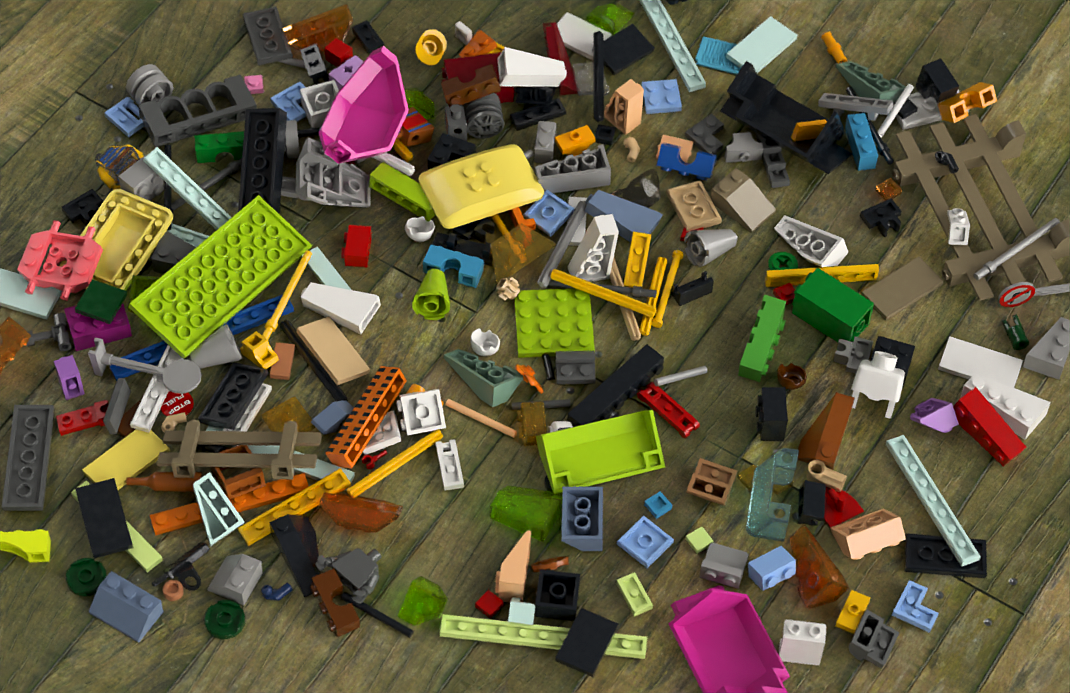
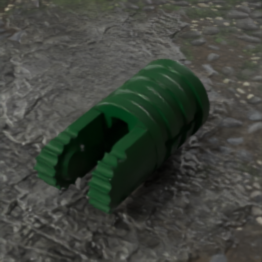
M1016 314L1013 316V321L1016 325L1010 327L1006 319L1002 320V324L1013 349L1022 350L1029 345V340Z

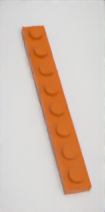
M305 473L294 475L293 479H279L265 483L266 486L229 501L239 513L287 500L309 487ZM197 502L150 515L155 536L203 523Z

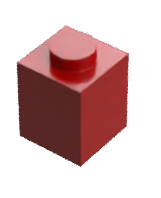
M335 38L324 48L325 60L336 67H339L346 60L353 57L352 47L338 38Z

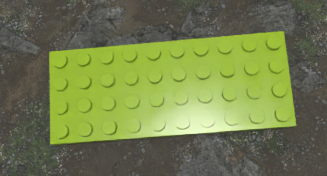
M258 195L135 298L128 307L176 353L185 359L206 338L221 328L298 261L305 251H309L313 245Z

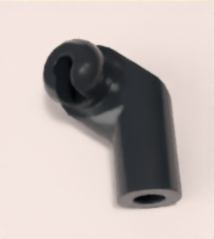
M943 151L936 152L935 158L938 163L948 166L950 173L958 172L959 168L951 154Z

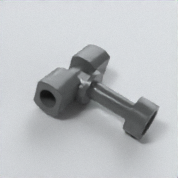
M65 313L53 315L55 326H51L52 330L35 334H33L32 330L24 332L27 347L34 346L35 341L53 338L54 341H58L60 351L70 350L71 344L69 334L66 332L68 328Z

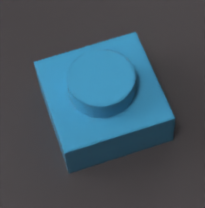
M661 491L644 501V506L656 519L672 509V504Z

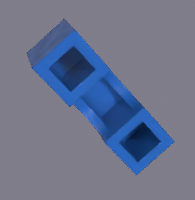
M668 143L661 144L657 166H661V170L669 172L672 169L678 170V174L689 176V173L695 174L696 178L702 180L712 177L717 155L698 151L695 161L686 163L680 157L681 146Z

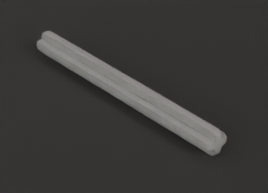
M579 201L537 281L539 287L546 288L548 286L552 270L557 269L586 213V201Z

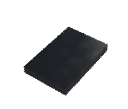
M631 24L604 40V65L613 75H616L654 52L655 48L636 26Z
M581 608L555 657V661L593 677L618 629L619 623Z

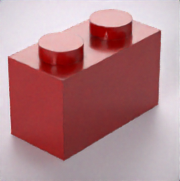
M349 225L348 232L344 233L346 247H342L341 258H345V266L368 267L372 240L371 226Z

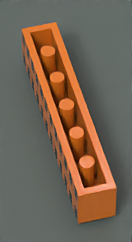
M380 366L325 453L333 465L353 468L407 382L400 368Z

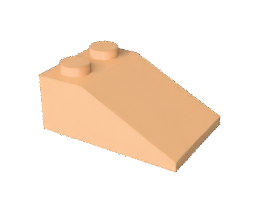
M527 530L502 562L501 571L496 572L495 593H499V598L504 602H511L512 597L521 598L520 602L524 600L530 557L531 531Z

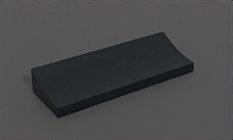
M281 108L246 109L238 212L259 195L280 215L287 112Z

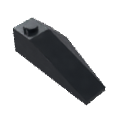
M287 514L269 522L271 535L305 598L312 595L310 590L312 577L321 574V571L315 565L319 557L316 532L307 516Z

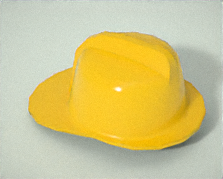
M430 29L425 31L415 47L418 59L426 65H436L446 50V39L437 30Z

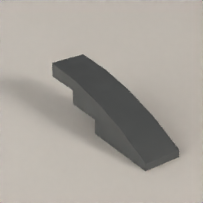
M756 133L757 142L763 144L762 161L771 187L790 186V179L785 169L786 163L781 153V147Z

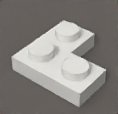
M394 410L385 415L377 428L378 430L375 431L363 450L364 455L401 442L397 416Z

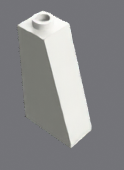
M504 47L498 57L500 86L558 87L561 81L566 78L567 71L563 61Z
M312 282L301 293L304 307L324 317H330L334 322L360 335L381 306L379 296Z

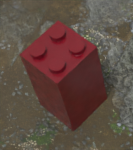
M501 52L444 60V67L441 68L442 78H444L441 79V82L458 77L460 82L468 83L476 77L475 70L490 64L493 65L499 81L498 57ZM500 86L501 91L495 92L500 98V103L513 102L514 86Z

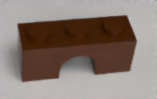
M490 64L475 70L476 77L468 83L460 82L458 77L441 82L449 108L454 104L463 105L501 91L493 65Z
M333 568L312 577L310 590L313 597H318L320 601L318 606L322 615L326 614L328 618L327 625L331 632L334 631L336 636L340 637L360 628V619L352 603L338 606L332 601L334 597L343 594V585L335 569Z

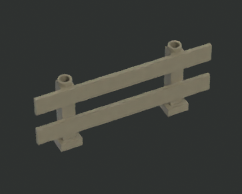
M193 419L187 422L185 431L165 430L163 444H181L180 452H160L157 466H172L174 478H194V467L271 468L273 479H293V468H315L317 454H293L295 446H320L322 434L321 432H298V425L295 421L285 423L283 432L200 431V422ZM197 445L280 446L278 454L195 453Z

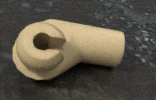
M185 412L167 416L162 423V431L164 433L165 430L173 431L177 424L187 422Z

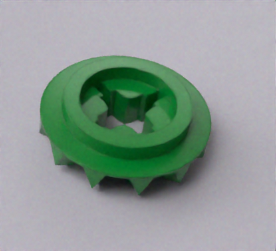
M777 252L769 258L768 269H798V261L795 256L788 252ZM780 264H786V268L784 266L779 268Z

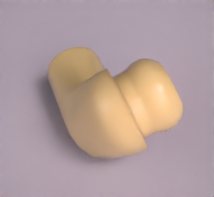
M628 137L623 141V144L626 145L625 147L630 149L627 160L635 162L640 147L635 138Z

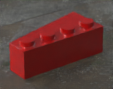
M976 387L954 404L953 408L959 425L1003 467L1027 448Z

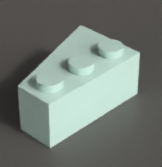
M210 472L193 483V490L211 547L243 525L244 521Z

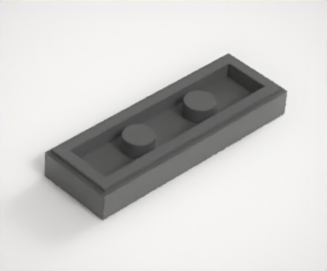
M118 378L103 420L110 434H117L131 393L125 378Z

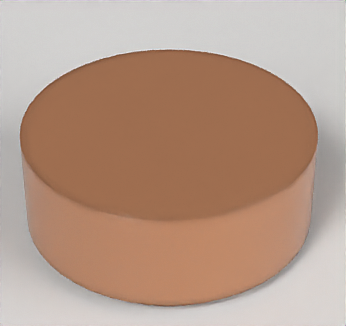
M169 580L163 585V595L167 600L177 601L183 596V585L178 580Z

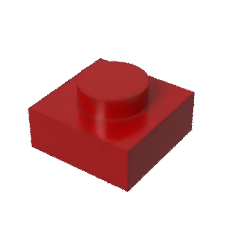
M789 282L775 288L773 294L777 299L786 301V305H788L795 298V289Z

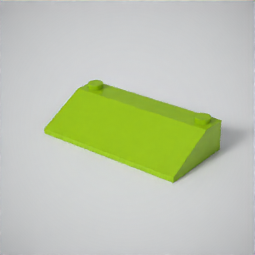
M644 410L536 436L539 454L554 494L562 493L563 487H587L665 468L653 410Z

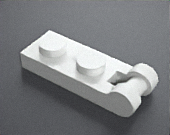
M455 439L445 443L441 441L435 442L444 491L464 488Z

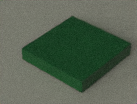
M92 279L75 307V312L111 324L127 297V291Z

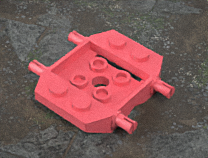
M54 220L49 231L31 234L17 269L29 282L25 292L32 295L35 286L42 288L54 287L63 291L60 298L68 301L70 293H77L88 287L103 252L102 247L92 239L96 229L88 226L85 236L60 233L58 229L61 223ZM49 245H52V247L49 249V254L46 259V262L43 265L42 272L40 275H38V272L40 270ZM61 261H67L62 267L58 266Z

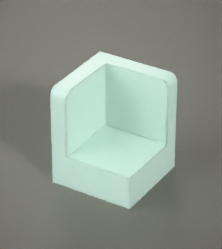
M512 597L508 622L533 625L535 604L520 602L521 598Z

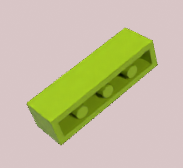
M384 162L370 174V188L417 216H424L428 222L436 215L420 184L408 175L399 172Z

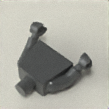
M356 548L353 551L325 558L323 555H320L315 565L319 571L324 570L326 566L334 568L341 583L356 595L351 599L361 604L373 592L379 580V569L376 562L381 559V554L376 549H373L366 555L361 549Z

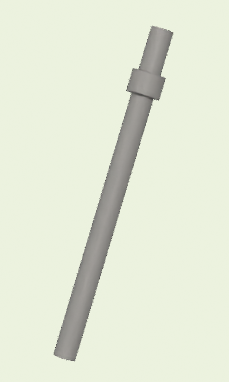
M1057 218L1052 219L995 260L984 264L982 269L973 274L974 278L979 280L986 274L993 273L996 267L1060 223Z

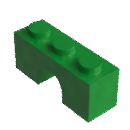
M244 131L195 135L197 163L216 162L215 157L221 152L231 153L234 160L241 159Z

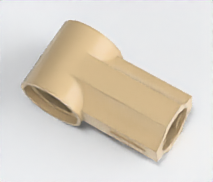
M813 460L808 464L806 475L808 481L826 484V487L835 489L837 492L842 490L847 478L846 475L825 467V464L820 460Z

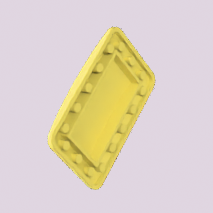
M514 144L471 154L434 167L419 175V184L440 224L447 229L538 201L544 195L543 187L538 183L537 177L519 146Z
M122 189L112 190L80 235L85 236L88 226L94 227L96 230L92 239L103 249L92 279L126 291L173 220L171 210ZM62 261L59 267L65 265L67 261Z

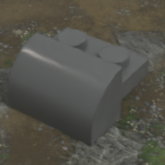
M594 350L555 351L557 384H595Z
M866 609L849 644V651L858 660L861 661L864 658L874 665L883 668L900 632L885 625L883 618Z

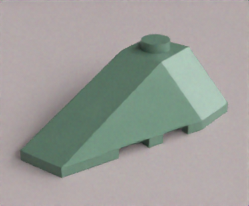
M852 61L836 64V68L859 97L891 100L895 103L906 88L897 80H886L882 78L883 74L870 73L868 68Z
M460 349L444 354V359L472 391L491 407L507 402L523 380V375L511 367H498L494 361L489 360L486 362L479 360L477 355Z

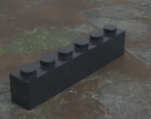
M646 344L568 413L567 421L573 427L609 419L611 413L619 410L624 405V402L628 398H633L642 386L645 387L654 375H659L662 372L664 357Z

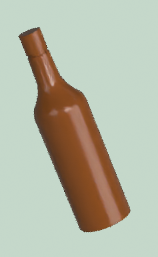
M154 472L147 477H127L126 485L147 486L154 491L194 492L193 483L201 479L203 475L202 472H195L194 478H174L173 472Z

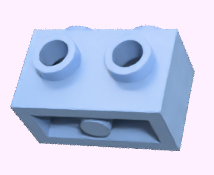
M782 546L748 562V577L762 591L796 574V560Z

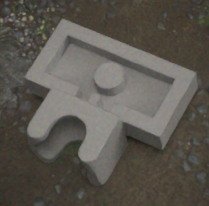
M855 337L853 342L840 339L837 351L835 352L834 362L847 365L846 371L856 374L861 361L869 360L873 341Z

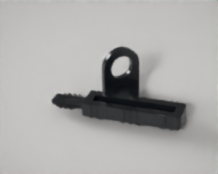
M203 542L198 543L174 563L163 570L164 574L154 580L151 585L156 587L166 578L172 579L177 576L185 589L190 591L197 590L201 585V578L192 563L210 550L209 546ZM193 577L197 584L193 586L187 584L186 578Z

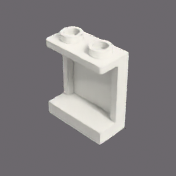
M785 620L783 636L780 639L779 645L781 660L819 666L825 645L826 625Z

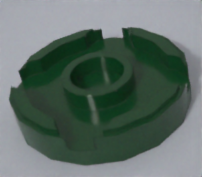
M90 557L81 558L74 561L70 565L71 567L67 569L66 583L74 594L83 597L96 594L99 585L107 577V572L100 561L98 562Z
M220 600L208 607L204 616V624L207 631L213 637L230 639L237 636L243 630L246 619L245 613L238 603L231 600Z

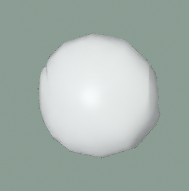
M424 216L410 218L405 225L406 234L416 242L428 240L435 229L434 221L428 222Z
M478 328L471 334L470 343L477 355L490 356L499 350L500 340L491 330L482 332Z

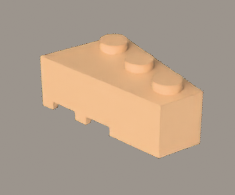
M630 79L615 90L610 98V102L605 106L604 118L625 135L641 124L644 93L642 86Z

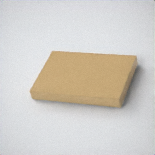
M701 180L666 191L687 232L701 227L707 228L721 224L722 219Z

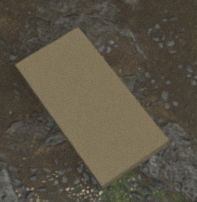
M918 256L862 291L861 295L874 303L873 308L885 320H888L943 285V280Z

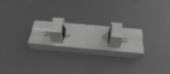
M824 93L819 99V107L832 108L839 116L844 113V110L868 113V120L875 121L878 114H889L893 108V101Z

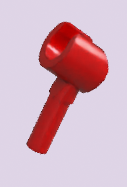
M383 450L373 457L365 455L362 458V463L365 464L371 461L366 467L367 469H373L375 462L388 453L386 450Z

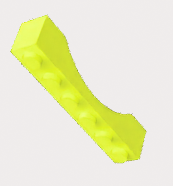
M41 529L34 531L16 530L14 532L0 531V550L16 554L28 562H50L51 539L48 531Z

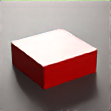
M490 590L475 603V607L490 619L504 606V601Z

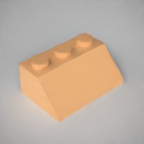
M884 508L830 528L843 554L853 560L860 559L867 553H877L886 546H896L900 541L906 539L901 518Z

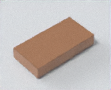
M276 343L274 352L277 354L279 361L271 366L270 378L289 380L295 344Z

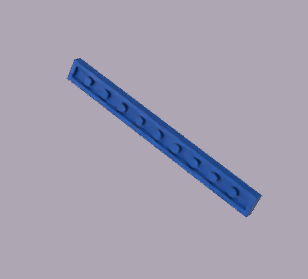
M282 295L239 311L224 325L227 324L232 334L235 335L266 323L268 319H271ZM290 300L287 302L281 316L294 312V307ZM162 341L121 358L156 366L159 364L168 344ZM116 365L109 366L116 381L118 378H125L141 372Z

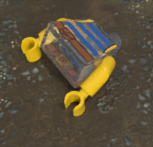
M112 145L103 154L98 153L95 161L100 179L110 189H121L120 185H116V183L120 184L118 176L143 157V153L132 145Z

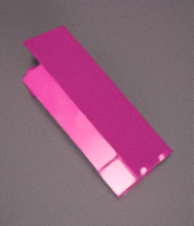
M718 585L675 601L670 605L675 616L668 624L703 693H787L782 682L789 678L790 675L747 594L725 591L723 586Z

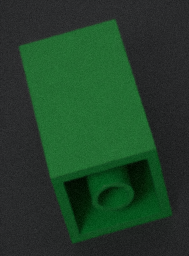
M819 268L813 273L810 272L802 285L799 284L794 291L795 298L792 302V314L837 343L840 339L853 342L854 338L859 337L870 324L874 303Z

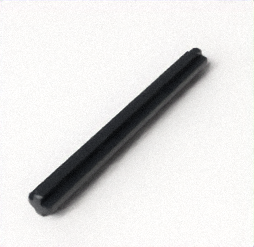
M601 31L593 33V119L596 122L604 120V34Z
M287 319L282 321L280 328L292 344H295V348L336 401H348L345 393L335 384L306 346L291 322Z

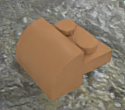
M700 458L688 485L687 493L725 506L731 494L737 470Z

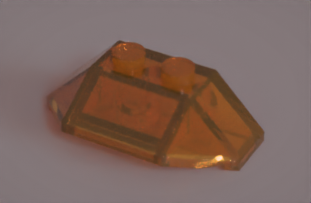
M345 4L284 27L282 30L289 46L300 51L317 44L320 53L325 51L324 48L335 38L342 42L345 41L354 20L348 5Z
M324 492L320 500V505L337 526H343L346 529H359L367 533L379 532L397 520L403 510V506L388 501L361 496L353 498L349 497L348 494L341 493L331 494Z

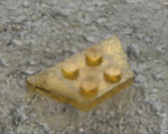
M521 223L491 243L490 249L493 257L492 264L496 285L502 278L510 277L556 246L555 242Z

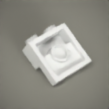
M439 389L399 395L400 400H396L398 412L402 411L403 419H400L401 430L406 431L407 435L446 428Z

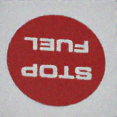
M169 391L162 404L161 411L166 416L185 412V415H188L193 409L194 400L188 392L181 394Z

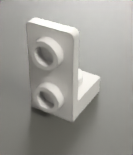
M959 208L948 210L947 215L950 222L948 244L968 245L970 223L966 211Z

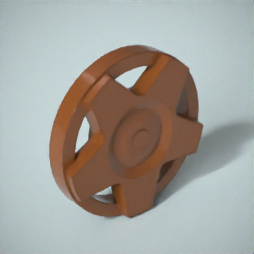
M568 556L548 558L532 563L531 568L533 572H540V569L554 570L560 566L568 565L569 559Z

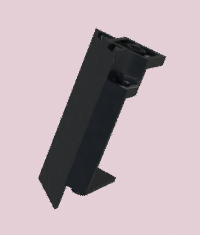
M748 61L744 63L727 89L729 98L720 112L827 174L831 173L853 155L848 150L835 144L844 135V127L837 112L834 111L829 119L823 117L778 91L775 84L757 75L753 64ZM824 119L827 121L816 139L793 141L791 138L796 123Z

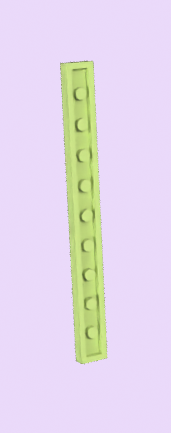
M443 614L440 636L560 650L570 628L529 625ZM615 633L604 655L645 659L647 637Z

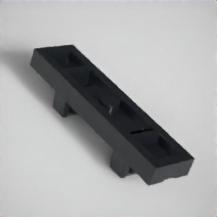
M437 232L432 244L448 250L459 251L472 257H478L484 260L485 265L503 269L508 257V250L493 247L492 243L486 242L482 244L458 238L457 234L453 233L447 235Z

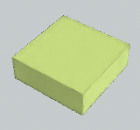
M703 527L698 528L685 537V540L696 554L705 550L714 542Z

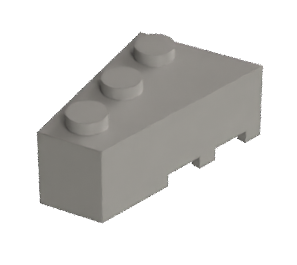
M1061 317L1026 354L1023 368L1058 380L1060 379L1070 351V320Z

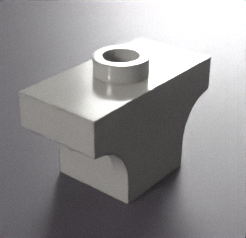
M751 132L734 133L732 144L726 146L725 161L728 163L762 160L763 144L754 141Z

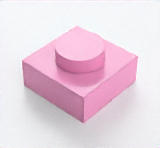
M262 75L244 76V82L251 94L264 93Z

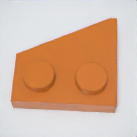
M479 30L459 53V56L461 58L487 54L495 49L497 44L482 30Z

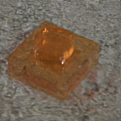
M892 178L876 186V191L885 201L890 198L894 199L902 193V189Z

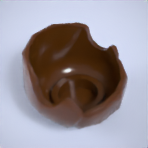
M790 363L788 366L780 364L777 369L778 382L787 390L801 388L806 383V371L801 366L794 365L793 363Z

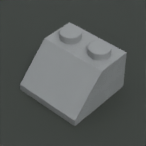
M245 554L226 556L207 590L244 606L263 573L261 561Z

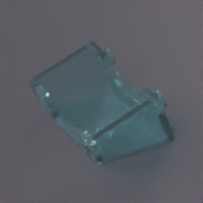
M782 448L755 468L746 521V531L750 536L784 542L791 505L771 502L773 484L786 486L792 482L799 450ZM776 509H782L785 512V516L783 518H776L773 512Z

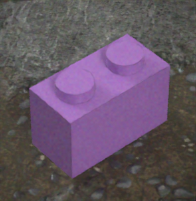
M73 355L55 360L54 364L65 399L69 400L84 395L80 373Z

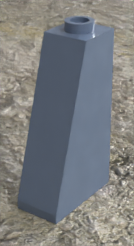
M597 190L594 195L590 194L585 202L587 204L585 212L592 217L613 214L619 231L618 234L630 243L633 231L651 234L663 216L660 212L601 190Z

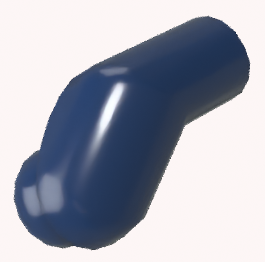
M285 583L279 589H272L269 585H264L261 589L262 596L266 600L275 601L281 600L293 591L289 583Z

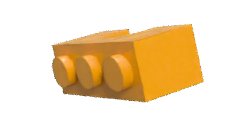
M979 82L956 94V96L938 103V108L943 121L956 123L969 116L967 110L977 107L985 108L995 103L997 98L992 84Z

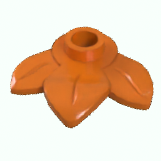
M515 365L518 373L523 375V380L530 383L531 386H535L542 394L543 388L535 379V371L529 365Z

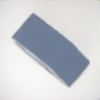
M346 400L333 402L314 417L311 423L323 435L335 433L341 422L347 420L354 407Z

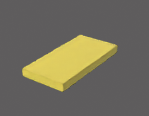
M136 429L82 470L93 483L115 478L116 486L119 490L126 485L127 477L135 478L158 460L160 452H169L170 449L166 444H163V441L152 430L147 433Z

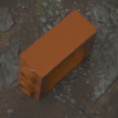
M238 445L219 453H251L247 445ZM211 467L214 476L229 500L266 486L261 468L249 467L250 471L225 479L221 471L230 467Z

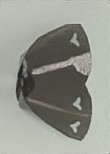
M654 169L645 171L634 178L627 188L618 189L611 194L649 208L661 198L657 171Z

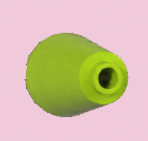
M431 269L426 273L412 301L414 312L417 315L421 314L426 320L442 319L450 311L445 274L439 269Z

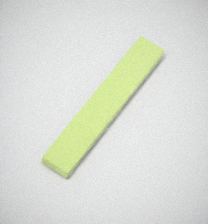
M85 481L78 487L86 486L90 483L88 481ZM74 489L71 494L78 501L76 490ZM127 522L133 548L125 551L146 572H149L162 562L163 558Z

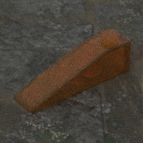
M803 524L790 537L792 555L797 565L796 577L799 578L800 584L798 593L805 607L811 609L836 602L849 589V586L830 557L807 526Z

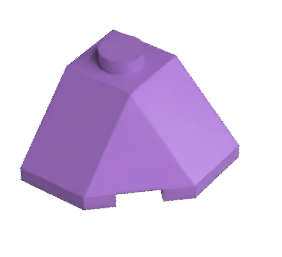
M930 398L916 405L914 408L915 413L910 415L912 421L942 433L951 431L952 427L959 424L952 403L935 398Z

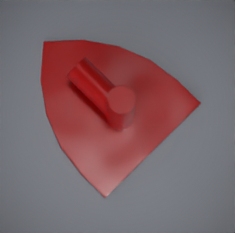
M826 487L824 520L830 528L864 512L859 503L845 491L837 492L835 489Z

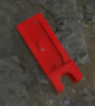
M103 400L94 403L93 406L57 415L56 419L60 435L63 436L98 425L101 427L105 426L103 420L109 402Z

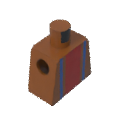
M411 107L396 140L399 139L405 146L427 143L431 141L435 128L414 107Z

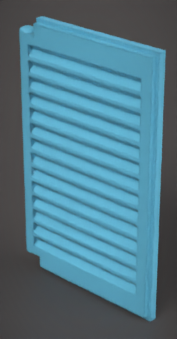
M703 36L695 57L696 65L737 75L741 68L726 58V54L737 44Z

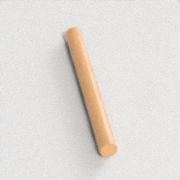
M451 399L446 401L445 406L514 438L517 434L516 430Z

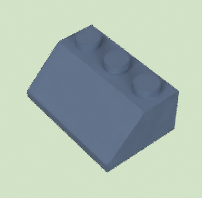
M563 487V542L581 551H603V487Z
M111 571L99 585L89 613L139 643L161 616L163 607L160 599Z

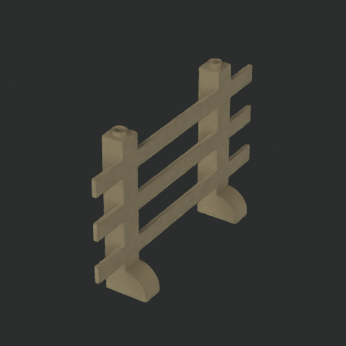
M977 114L969 115L962 120L974 142L955 146L943 122L930 125L929 128L940 151L949 153L954 157L959 170L953 173L992 248L972 254L968 245L951 244L957 258L945 261L944 268L942 269L943 279L947 280L949 286L970 282L979 301L993 298L994 296L985 277L1004 273L1010 285L1026 282L1019 268L1039 264L1048 283L1061 280L1063 276L1054 259L1070 255V219L1055 225L1048 235L1041 236L996 267L993 273L986 274L979 280H976L973 274L983 268L984 264L995 260L1019 242L1010 245L1006 244L968 169L987 165L1024 237L1026 238L1038 230L1002 163L1004 160L1020 157L1026 137V132L1020 121H1014L1005 125L999 130L996 137L989 138ZM910 130L897 133L896 138L907 159L895 162L892 177L897 181L899 187L917 182L920 183L948 238L950 222L947 211L950 209L934 178L952 173H950L948 166L936 161V152L921 154Z

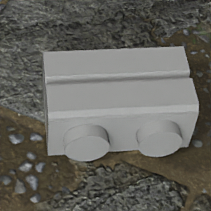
M538 122L534 162L545 164L553 161L556 137L555 122Z

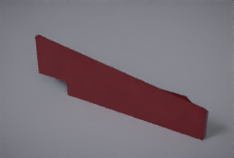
M543 23L547 58L563 61L567 71L566 78L559 84L560 95L579 94L580 89L557 23Z

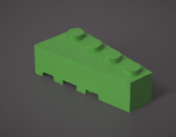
M764 295L762 308L758 311L755 327L751 331L750 343H747L740 362L738 376L760 382L762 376L767 375L769 369L767 362L768 360L772 361L775 352L773 347L774 345L777 346L780 340L778 333L783 331L786 320H783L786 301Z

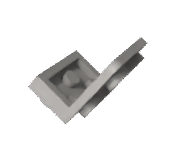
M711 543L706 557L702 561L699 578L739 589L748 553Z

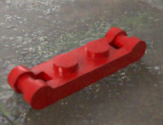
M650 382L645 390L642 389L637 393L640 401L645 402L678 431L681 437L687 438L692 430L695 431L700 427L699 422L659 386H655L654 382Z

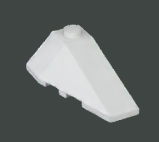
M784 215L774 228L803 258L820 267L838 266L848 254L843 238Z

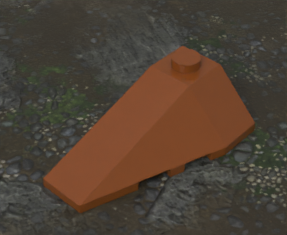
M835 393L801 439L795 457L796 460L806 463L820 460L825 464V467L834 469L855 400L854 397Z

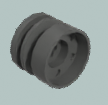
M493 93L463 104L467 132L471 136L481 139L490 138L500 133L504 128L500 98L497 94Z

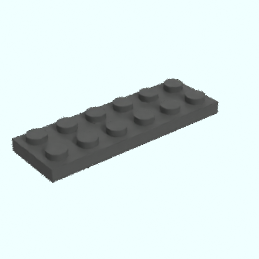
M14 405L2 500L3 511H43L55 411L54 405Z

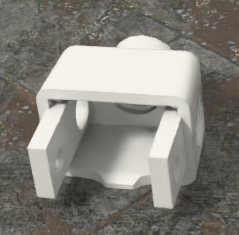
M875 351L872 361H861L851 387L854 390L852 397L855 398L852 408L855 409L860 392L875 401L890 400L885 417L891 419L895 403L899 402L905 377L903 370L895 368L896 356L886 352Z

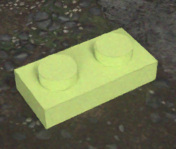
M635 572L617 579L616 584L634 616L653 609V604Z

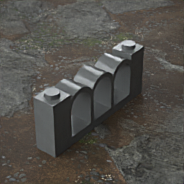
M240 74L224 79V82H213L206 87L205 91L190 89L185 91L181 98L166 96L158 103L156 100L139 104V117L142 119L154 147H158L244 121L246 109H257V104ZM217 96L225 97L229 100L232 107L217 111L211 99ZM194 103L201 104L206 108L208 114L193 118L187 106ZM174 110L179 112L185 121L168 125L163 114Z

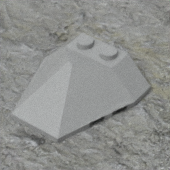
M307 138L296 163V193L323 205L367 208L371 206L370 176L352 163L350 165L346 162L338 164L324 153L321 142Z

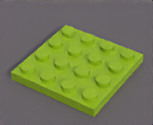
M575 288L520 290L519 294L514 298L518 358L542 357L543 354H549L551 357L555 356V351L594 350L595 352L589 293Z

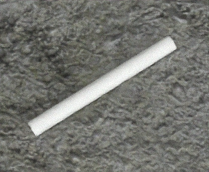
M908 84L878 129L877 132L881 138L914 89L913 85Z

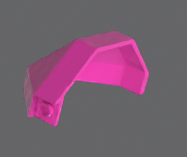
M384 46L374 50L338 91L318 132L324 153L338 164L378 156L390 151L409 111L397 56Z

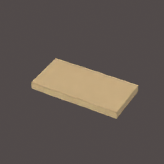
M330 317L297 328V334L336 385L369 374L370 368Z

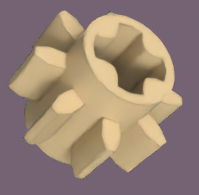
M505 277L502 278L496 287L498 289V296L504 301L507 298L511 300L516 298L520 292L518 281L513 277H510L509 280Z

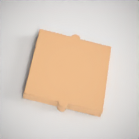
M663 135L657 147L656 160L659 157L661 144L668 143L681 146L680 157L684 162L688 163L689 157L692 156L691 150L694 142Z

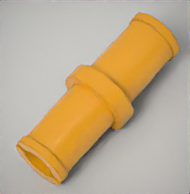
M831 32L824 33L821 39L827 46L828 53L833 56L836 63L847 62V58L841 50V45L835 41Z

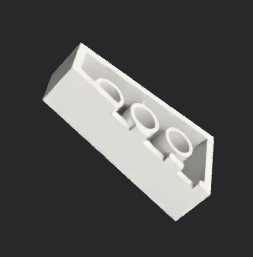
M613 214L600 215L593 218L568 265L570 275L588 282L610 278L619 233Z
M974 373L966 382L960 397L962 398L976 387L1014 433L1024 440L1046 416L1051 403L977 373Z

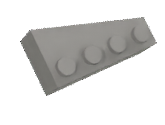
M602 144L597 146L595 150L590 151V149L582 151L580 155H569L562 161L554 160L536 166L535 175L544 192L549 190L551 193L610 185L611 168L604 145Z

